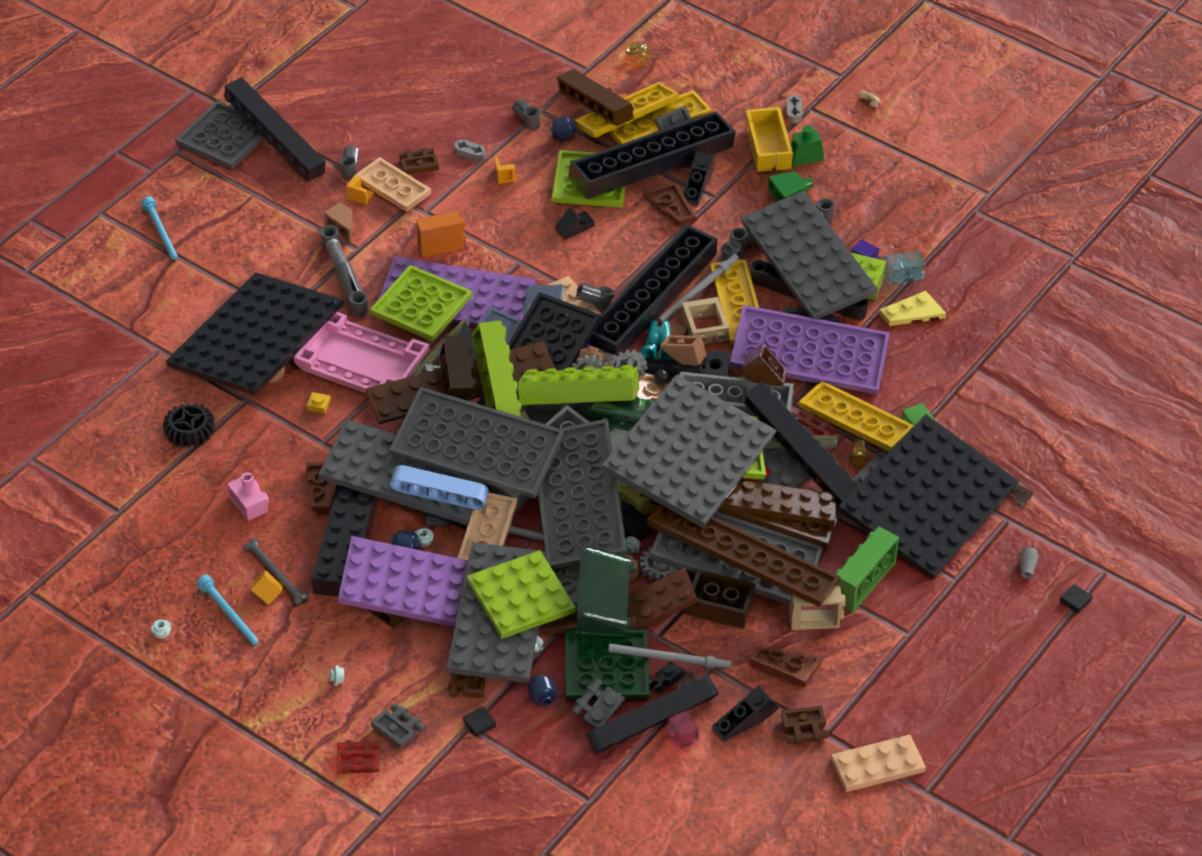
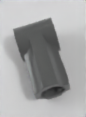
M521 98L515 100L512 110L524 121L525 127L529 130L539 128L540 117L538 108L531 107Z
M348 145L343 149L340 167L341 176L344 179H352L357 174L359 149L355 148L354 145Z
M584 283L578 286L576 293L578 300L592 303L601 310H606L615 296V292L608 287L601 286L598 288Z

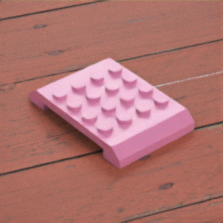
M336 312L298 351L294 357V363L307 373L366 393V388L410 377L430 349L427 343L412 339L409 343L347 321V315Z

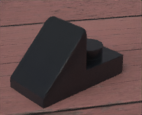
M569 208L556 224L555 230L565 240L595 227V221L586 211L576 214L572 208Z

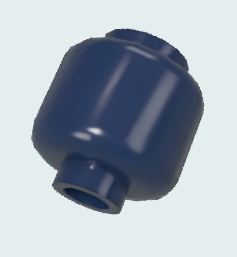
M567 115L554 119L552 121L553 127H550L553 137L557 136L560 141L573 137L574 131H576L572 117L569 118Z
M400 530L393 534L391 544L420 550L421 540H418L415 532Z
M536 675L528 684V692L535 705L549 706L557 697L554 682L548 676Z

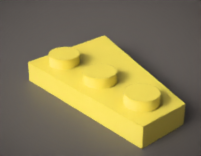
M927 291L884 307L879 311V315L889 326L909 324L912 320L922 319L924 322L935 317L946 319L945 311Z

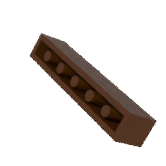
M572 69L557 76L558 87L561 93L613 125L619 126L634 119L632 103L577 70Z

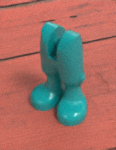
M651 321L645 340L646 345L640 350L644 358H657V346H660L666 337L671 335L669 321H663L662 327H658L657 321ZM660 346L659 359H674L661 349Z

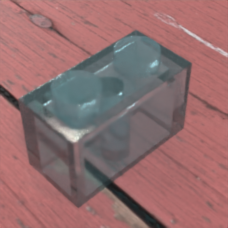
M920 251L884 256V261H886L885 275L889 284L924 279L926 265Z

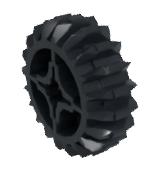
M189 402L187 405L180 403L179 407L173 406V410H168L167 415L164 416V435L175 446L180 444L182 448L184 446L190 448L191 445L198 447L199 443L205 444V441L210 440L211 435L214 434V416L209 408H205L203 404L198 406L196 402L193 405H190Z

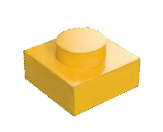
M312 392L307 403V411L326 414L331 402V396Z

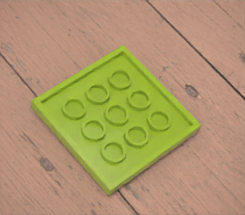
M559 150L552 203L623 208L626 186L587 199L568 179L570 162L595 154V152Z
M409 265L371 307L370 315L433 342L473 295L471 290Z
M540 550L467 576L469 586L501 639L576 613L575 605Z

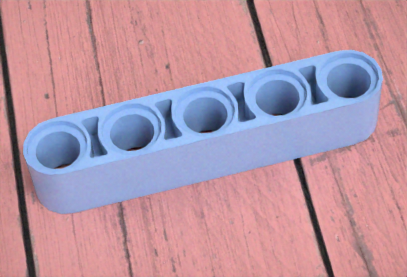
M404 465L395 467L390 481V487L395 491L475 510H480L484 507L489 492L487 486L481 483Z

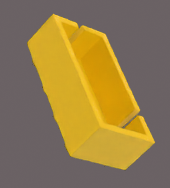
M780 107L746 110L745 129L757 172L773 171V168L776 170L792 169L793 152Z

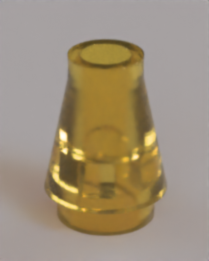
M856 440L849 454L851 464L856 467H861L868 461L863 440Z

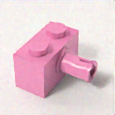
M246 472L240 478L227 483L230 499L247 521L268 512L269 498L265 492L262 493L252 473Z

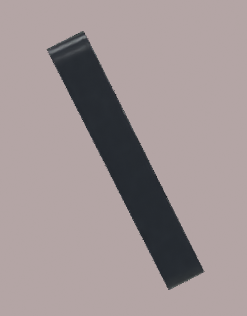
M761 260L751 263L750 276L752 283L797 299L772 264ZM867 298L835 313L855 320H863L867 316L868 300Z
M708 675L593 729L586 734V737L595 754L703 704L719 695Z

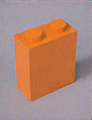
M459 211L416 219L417 246L422 257L464 249L466 235L463 228H466L464 217L461 218Z

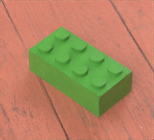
M878 526L874 532L869 533L864 544H860L857 547L855 554L852 557H848L844 567L836 571L835 574L841 577L838 584L841 589V595H845V607L843 608L854 612L893 567L897 557L898 536Z

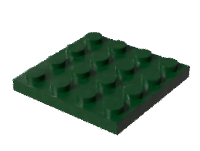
M647 629L565 630L566 700L581 698L587 691L586 687L590 683L592 684L596 678L603 683L599 687L601 692L610 687L623 696L625 700H649L648 657L608 652L609 644L648 649ZM592 696L590 700H597V698Z

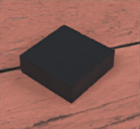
M1074 584L1060 597V602L1076 613H1079L1092 601L1093 596Z
M484 706L463 716V722L475 737L496 727V721Z

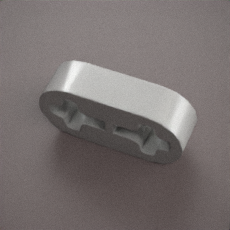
M789 96L786 101L787 121L794 124L802 121V99L798 96Z
M467 140L455 142L454 152L456 155L475 162L485 159V148L482 145Z

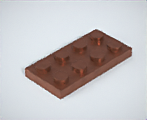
M682 568L612 604L621 629L634 630L645 629L697 603L698 599L685 568Z

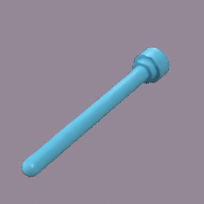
M150 196L143 198L141 201L143 210L150 214L170 258L176 260L178 255L156 212L157 204L154 198Z
M209 575L200 577L196 586L201 592L208 593L252 645L258 644V638L214 588L213 579Z

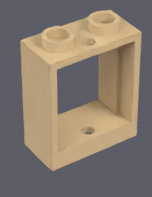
M718 297L682 303V318L685 326L688 327L689 336H701L704 345L729 340V326ZM717 316L720 326L696 330L693 319Z
M840 586L836 587L822 603V605H833V609L801 611L802 606L814 604L791 594L789 609L791 630L840 628V620H844L843 607H845V595H841Z

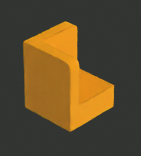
M494 157V171L498 184L515 182V165L500 166L498 157Z
M354 175L346 185L347 199L366 205L374 195L373 191L362 188L360 176Z
M264 570L251 583V590L269 605L282 592V585Z

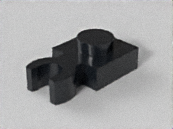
M669 662L655 673L657 678L649 680V689L655 688L657 694L661 693L666 685L671 687L685 676L684 669Z

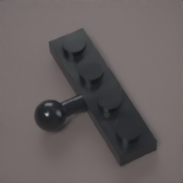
M645 358L647 370H644V372L654 375L655 382L660 385L666 384L669 376H675L680 374V372L700 374L701 363L697 366L682 365L675 359Z

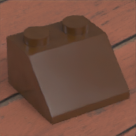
M764 343L746 355L742 367L744 376L757 384L763 381L765 385L782 386L787 374L786 368Z

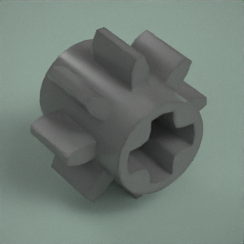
M734 240L725 242L721 247L722 258L727 260L733 254H736L740 260L743 256V251L741 250L743 245Z

